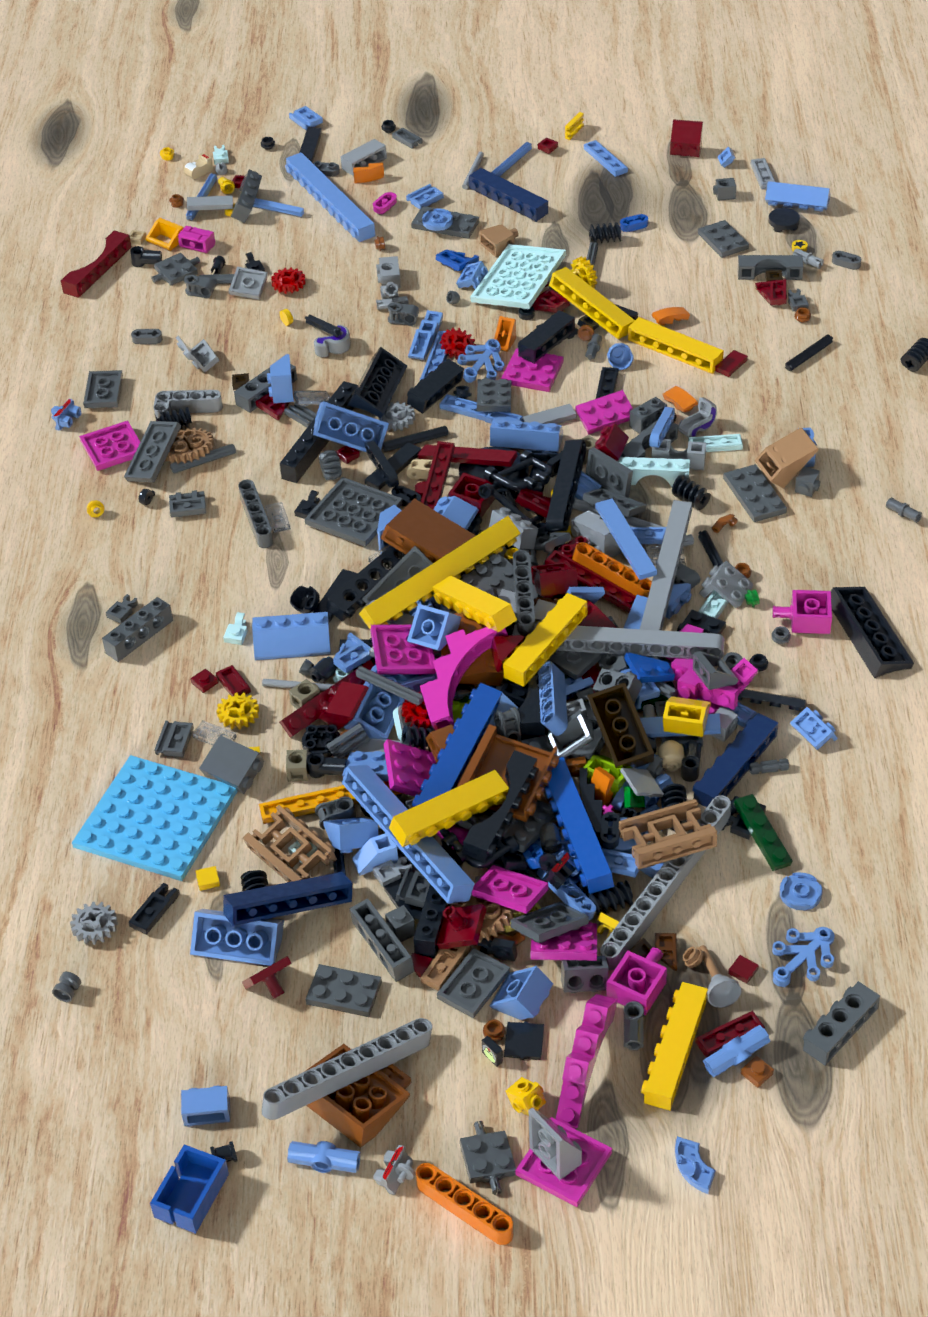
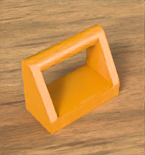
M159 218L148 233L146 241L171 251L179 245L178 234L183 231V227ZM161 234L163 236L171 238V240L168 244L159 239H156V237H158Z

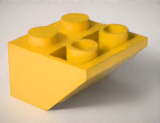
M671 696L666 702L663 714L664 732L704 737L711 702Z

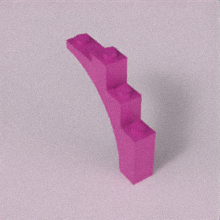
M686 624L679 632L704 633V629ZM665 657L672 661L671 668L675 673L674 680L678 681L677 697L694 700L699 698L733 710L738 706V689L725 686L709 690L693 670V659Z
M485 627L467 635L464 629L445 636L451 654L433 660L438 679L420 685L434 730L451 724L454 727L453 699L463 674L482 653L491 648L494 636H508L506 628L497 632Z
M596 994L586 1002L582 1025L576 1029L572 1052L566 1057L562 1077L563 1084L556 1114V1120L570 1127H579L592 1071L605 1034L614 1020L618 999Z

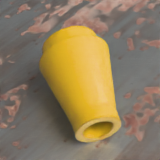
M220 177L218 183L222 193H233L235 189L234 182L225 177Z

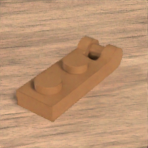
M471 945L441 949L422 975L421 983L439 991L462 959L468 955Z

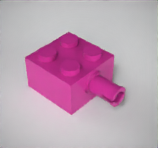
M792 590L790 607L773 606L772 618H790L792 633L830 634L832 623L831 591Z
M653 947L650 949L647 957L644 958L627 950L607 981L606 996L618 999L617 1003L624 1006L632 1001L639 1002L643 1006L644 1015L646 1016L666 985L667 968L658 964L663 957L662 951Z

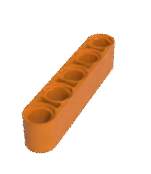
M578 543L576 545L572 560L633 595L648 598L652 584L650 579L639 580L634 570L587 543Z
M423 1163L417 1167L416 1182L420 1192L499 1245H506L512 1241L513 1221L509 1215L433 1164ZM445 1189L450 1190V1191H448V1192H441L442 1190H445ZM462 1202H467L468 1204H467V1205H461L460 1203H462ZM487 1215L486 1218H480L479 1216ZM499 1228H506L507 1230H505V1231H499L498 1229H499Z

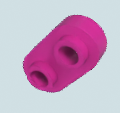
M392 192L384 193L373 202V211L377 214H384L397 203V195Z

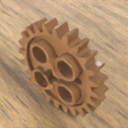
M196 427L192 430L187 428L185 431L180 429L165 461H170L171 463L176 461L177 464L183 461L185 464L187 461L193 462V459L199 460L200 456L205 457V454H210V450H213V446H215L213 435H211V432H207V430L202 431V428L196 430Z
M471 895L469 901L458 902V905L452 906L457 908L483 904L487 908L479 943L482 942L483 938L489 941L491 935L497 937L498 931H505L503 926H510L509 920L514 919L512 914L515 913V910Z

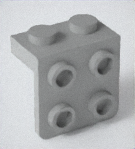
M179 336L176 337L178 340L177 345L184 351L183 354L186 358L191 360L197 369L201 368L204 373L220 361L204 339L191 349Z
M725 561L719 567L716 565L709 572L711 576L710 578L707 577L701 584L703 588L699 594L705 598L715 590L733 607L738 608L744 601L747 590L752 589L753 583L728 561Z

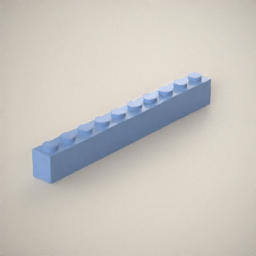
M299 153L286 158V171L353 238L355 237L359 242L375 237L374 222L304 154Z
M368 765L347 766L342 784L448 904L469 901L475 883L433 837L428 836L422 838L415 845L409 844L402 847L390 831L389 826L393 816L408 809Z

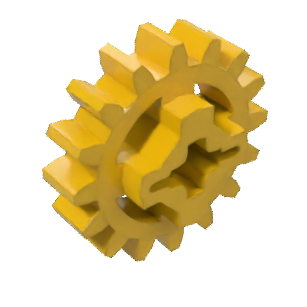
M582 256L573 260L571 264L573 269L571 271L591 287L596 288V279L598 277L596 276V271L593 270L594 265H591L590 260Z
M236 692L235 696L227 695V700L222 698V704H217L218 709L216 712L219 722L223 723L224 727L230 725L232 730L235 726H238L239 730L243 725L249 727V722L254 724V718H259V704H257L256 699L252 698V695L246 697V694L242 693L241 696H238Z

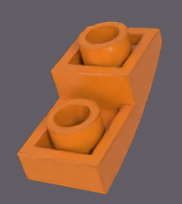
M368 163V167H354V183L371 182L383 178V163Z
M669 307L653 312L652 317L658 324L666 325L673 324L674 319L677 321L682 319L688 320L690 313L684 307Z
M674 386L663 393L664 400L674 403L675 408L682 412H689L698 405L694 397L678 386Z
M597 767L594 770L590 784H595V800H602V808L604 805L608 807L613 795L610 789L615 777L603 768Z

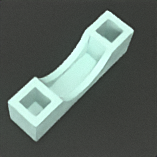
M620 457L619 463L633 471L631 485H636L641 478L649 475L663 477L669 482L671 487L678 476L684 475L685 478H689L690 459Z

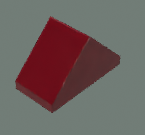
M522 635L494 636L491 652L497 672L503 669L505 659L509 658L514 653L515 648L523 643L524 637Z

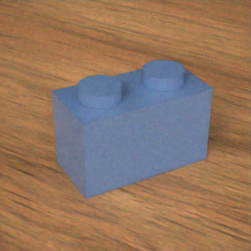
M217 1085L210 1088L181 1090V1115L184 1126L230 1122V1097L227 1086Z

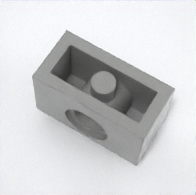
M398 256L379 258V264H376L378 283H381V286H385L388 282H393L398 285V288H401Z

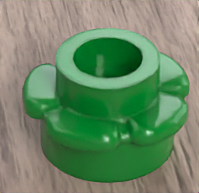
M747 590L745 601L747 605H751L753 608L755 605L760 604L759 596L756 590Z

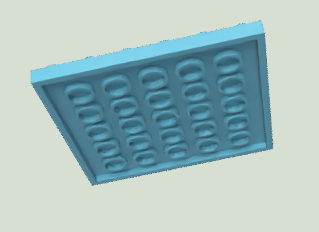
M130 755L72 841L73 848L183 881L238 791L236 788L223 782Z

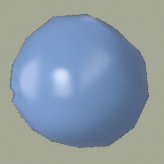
M621 342L612 345L607 353L610 365L613 368H619V370H624L631 366L634 358L629 346Z

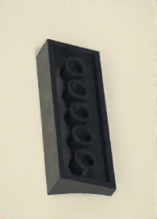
M380 347L369 362L347 406L365 410L381 419L401 381L407 365Z
M833 587L831 590L832 611L874 679L894 671L912 669L914 665L913 660L866 587Z

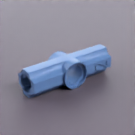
M759 1025L743 1036L735 1037L723 1045L722 1049L703 1060L706 1070L714 1078L731 1066H737L752 1056V1053L771 1042L768 1033Z
M292 1141L288 1148L287 1160L288 1163L311 1166L314 1170L321 1173H328L331 1169L357 1173L361 1154L360 1151L336 1148L334 1144L327 1141H320L317 1145Z

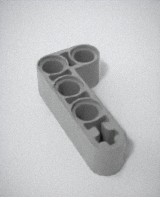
M177 390L158 392L155 396L153 407L154 413L158 418L159 413H162L165 417L166 411L172 415V410L179 413L181 408L185 412L186 407L189 408L190 413H214L221 411L223 405L221 393L218 390Z

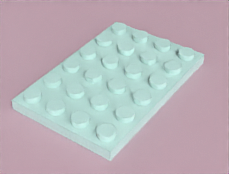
M508 244L470 296L471 302L530 309L553 272L556 271L565 258L566 250Z

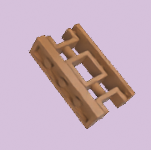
M696 799L619 821L620 838L623 841L634 839L637 844L632 846V856L635 858L638 870L717 847V830L715 827L711 826V824L700 826L697 820L701 819V808L698 807ZM683 820H686V821H687L686 823L680 824V821H683ZM671 827L674 829L676 834L661 838L658 831ZM693 830L692 833L686 834V832H685V831ZM648 831V834H645V835H641V834H640V833H642V832ZM654 841V844H651V845H647V844H646V843H648V842Z
M280 805L276 807L277 812L271 814L275 823L263 834L255 829L252 831L253 835L247 833L243 837L247 847L286 882L311 878L307 873L320 861L328 866L330 865L329 861L335 862L337 860L334 854L335 849L329 842H322V838L314 830L312 832L309 831L304 821L301 819L297 821L294 818V814L288 808L283 809ZM286 821L292 827L281 834L280 831L286 826L284 823ZM274 838L276 841L270 846L272 850L270 852L264 845ZM294 838L301 846L288 857L281 849ZM309 841L319 849L310 857L306 855L313 849ZM299 861L303 863L297 869L301 877H299L294 871L290 869L293 868Z

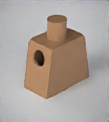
M502 224L479 231L480 244L496 258L502 254L508 244L515 245L514 238L519 236L516 228L509 230Z

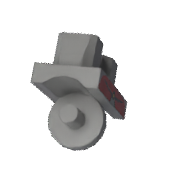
M398 1145L396 1151L387 1150L384 1156V1163L387 1168L385 1170L377 1169L374 1174L376 1183L385 1187L387 1192L395 1195L400 1184L404 1183L405 1179L412 1180L416 1174L414 1169L411 1168L413 1160L407 1155L406 1148L402 1145Z

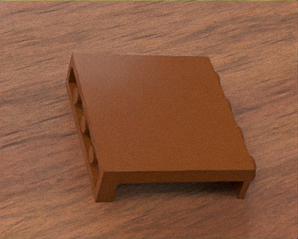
M413 499L386 525L380 539L404 554H407L416 546L434 563L476 535L417 499Z
M489 724L457 787L493 770L497 771L507 785L505 779L506 764L514 750L537 758L536 767L539 768L535 780L531 779L528 793L526 795L523 794L521 797L522 803L518 810L515 809L513 812V818L527 822L529 816H533L535 813L537 799L541 800L545 783L548 784L550 782L552 768H556L560 758L557 756L558 747H554L551 753L498 735L497 727ZM503 803L492 805L488 809L497 812Z

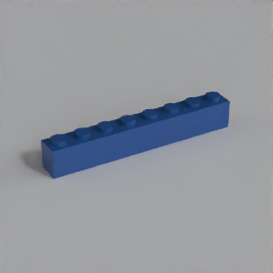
M483 683L479 684L477 690H472L469 697L470 703H465L461 712L463 716L461 719L457 718L453 727L455 731L453 734L449 733L445 742V749L441 748L437 756L438 762L437 764H432L429 771L430 777L428 780L424 779L420 788L422 792L420 795L415 796L412 803L413 807L456 788L500 704L502 691Z
M561 757L557 767L552 768L550 782L548 784L545 783L546 787H544L547 798L552 799L550 805L553 813L557 812L558 814L555 816L558 826L563 827V830H561L565 842L569 841L567 845L571 857L575 856L573 862L576 871H581L579 875L583 887L587 886L589 894L614 887L612 873L564 757Z

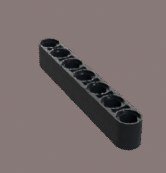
M584 439L565 441L546 518L548 532L568 530L586 454V442Z

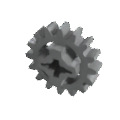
M399 401L394 404L390 402L381 419L378 417V420L389 423L387 430L394 429V431H397V429L403 431V427L409 428V424L413 425L415 420L414 408L411 409V405L406 406L405 402L399 404Z
M92 902L89 907L87 904H84L83 910L77 908V914H72L73 921H70L73 936H76L78 941L83 939L84 944L92 941L93 945H96L97 940L103 943L104 937L111 938V932H116L115 925H118L115 911L111 910L110 905L104 907L103 902L99 905Z

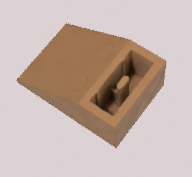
M799 428L767 446L755 459V462L770 482L784 489L817 453L819 448L804 429Z

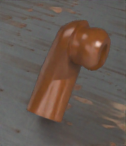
M728 514L719 518L712 526V530L715 533H719L727 523L730 526H734L738 519L734 517L735 515Z
M520 932L512 936L503 933H497V937L492 936V941L494 938L515 941L516 946L525 941V936L520 934Z

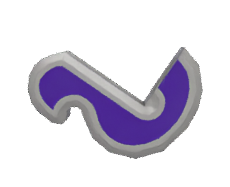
M337 325V327L341 328V336L316 338L314 340L315 354L319 357H327L329 353L342 354L347 352L351 345L349 329L343 325Z
M705 397L699 398V411L681 420L678 430L687 437H696L698 431L709 429L715 421L717 406Z

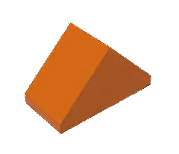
M500 316L494 339L499 341L500 350L508 352L516 340V319Z

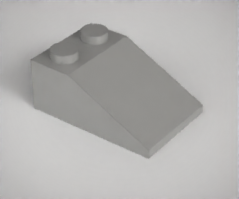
M530 1108L528 1110L530 1149L561 1180L582 1164V1149L577 1142H572L567 1137L565 1130L560 1125L557 1126L551 1119L534 1108Z

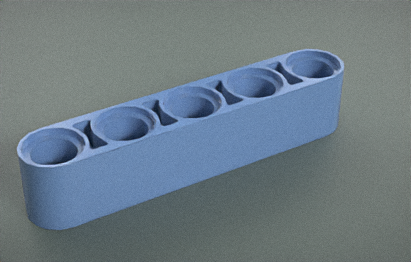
M547 661L538 671L541 723L555 736H559L568 726L565 676L551 661Z

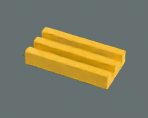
M579 112L565 126V139L570 140L584 126V123H582L584 121V118H582L584 113Z

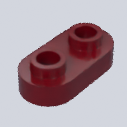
M583 536L576 537L562 545L558 552L572 559L576 545L578 543L590 545V540Z

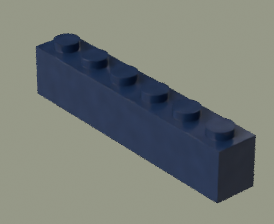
M479 168L469 175L470 189L536 222L548 214V200L483 168Z
M757 713L753 719L750 718L743 731L740 730L737 733L735 740L726 746L725 752L716 758L714 765L708 768L703 778L694 784L692 789L694 792L693 799H696L698 804L707 808L715 797L721 795L727 797L748 772L750 763L756 762L777 737L779 722L760 713Z
M343 872L226 894L223 895V914L232 926L348 903L352 902L353 883Z

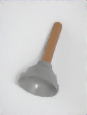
M701 945L699 948L703 951V961L712 977L708 985L707 999L714 1007H727L739 999L741 987L738 981L719 974L707 947Z

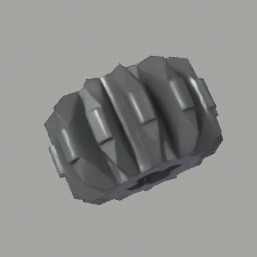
M327 450L320 453L319 463L324 478L326 480H334L341 477L342 467L337 452Z

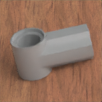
M388 282L385 286H380L382 299L398 297L397 284Z

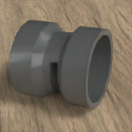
M63 972L59 978V983L54 986L52 994L60 1001L71 1002L75 995L74 991L81 985V979L74 973Z

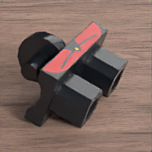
M566 852L559 861H557L555 855L549 853L542 855L539 863L542 870L548 871V873L541 881L549 882L558 890L576 870L568 862L571 855Z

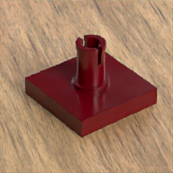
M483 904L457 908L448 906L445 908L436 945L440 949L478 945L487 908Z
M286 956L242 981L245 989H248L260 981L264 982L272 999H275L285 993L276 977V972L292 963L289 957Z

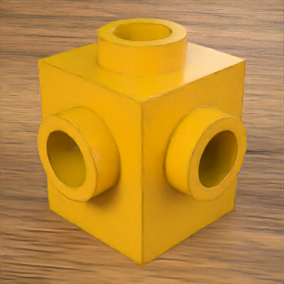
M523 1077L505 1091L513 1109L518 1113L522 1112L528 1115L530 1108L538 1111L546 1103L543 1088L537 1082L529 1081Z

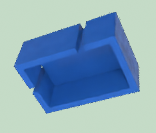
M184 1144L174 1161L175 1167H170L151 1200L150 1206L154 1218L172 1225L176 1221L177 1227L196 1234L226 1181L229 1172L225 1159Z

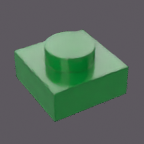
M624 787L625 808L645 807L644 796H636L631 787Z

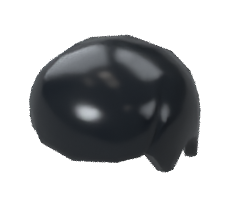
M299 586L290 597L292 607L303 614L314 611L320 602V594L311 586L309 588Z

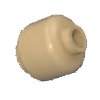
M674 740L665 741L658 748V756L663 758V768L668 771H676L682 765V759L685 757L684 748Z

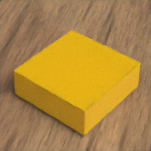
M216 866L195 870L200 891L220 886Z

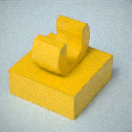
M601 912L597 920L603 924L598 927L597 932L602 935L605 929H609L608 938L619 921Z

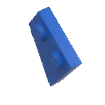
M446 249L436 254V260L443 265L453 268L455 271H462L466 265L479 262V256L474 255V257L469 258L465 257V253Z
M626 652L624 659L632 673L637 675V679L641 683L674 680L675 673L668 662Z

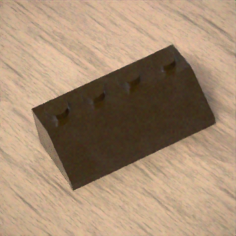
M624 682L587 695L615 768H638L654 762L653 749L626 683Z

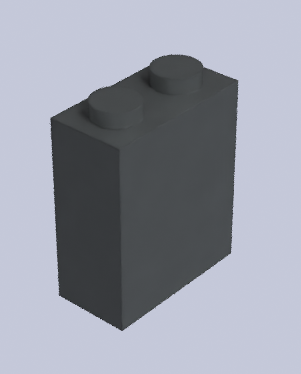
M219 735L199 769L205 777L223 782L236 788L238 792L245 794L247 789L252 786L256 774L261 771L264 759L259 752Z

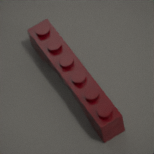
M115 230L105 238L106 245L103 253L94 262L69 272L60 280L63 293L77 298L85 293L132 248L130 235Z

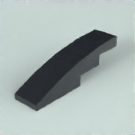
M579 768L580 798L601 845L602 800H595V784H587L588 768Z

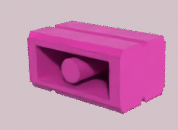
M186 225L183 231L178 234L180 247L208 253L216 243L214 232Z

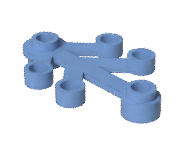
M489 339L485 345L466 346V355L460 354L458 356V364L466 365L469 361H477L473 367H467L464 370L463 378L466 382L471 383L476 380L477 372L483 364L487 370L486 378L490 380L496 379V371H502L504 368V362L499 356L501 349L499 341ZM485 351L483 354H475V352ZM491 354H492V357H493V359H494V361H495V363H494V369H493V366H492L491 361H490V359H489V357L491 356Z
M819 927L814 932L799 933L794 928L789 929L786 934V940L789 943H797L798 941L811 942L808 945H785L781 941L773 944L772 952L776 956L797 954L785 967H778L774 970V984L779 987L787 986L790 983L791 973L806 959L808 967L806 976L810 981H817L820 978V969L816 965L815 951L821 947L822 956L820 964L824 968H831L834 964V956L830 953V945L834 942V932L827 927Z

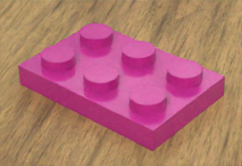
M623 390L575 406L576 412L588 435L601 431L606 426L610 427L615 423L619 425L630 421V411L633 410Z
M493 865L474 885L471 895L527 914L549 890L547 882Z

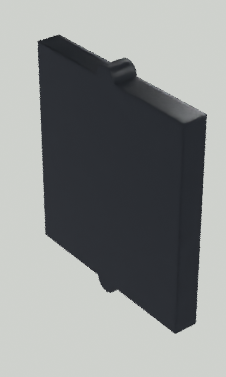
M527 1021L524 1023L508 1022L504 1057L520 1058V1060H541L544 1024L528 1023Z

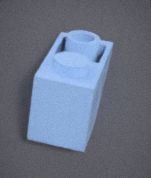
M386 833L370 838L352 858L359 876L372 872L373 868L392 860L394 864L397 863V846Z

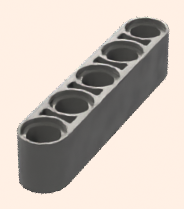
M242 480L238 484L240 500L257 545L260 548H269L273 545L272 528L257 489L252 480Z
M517 550L513 554L517 630L520 635L527 636L535 629L530 554L527 551Z

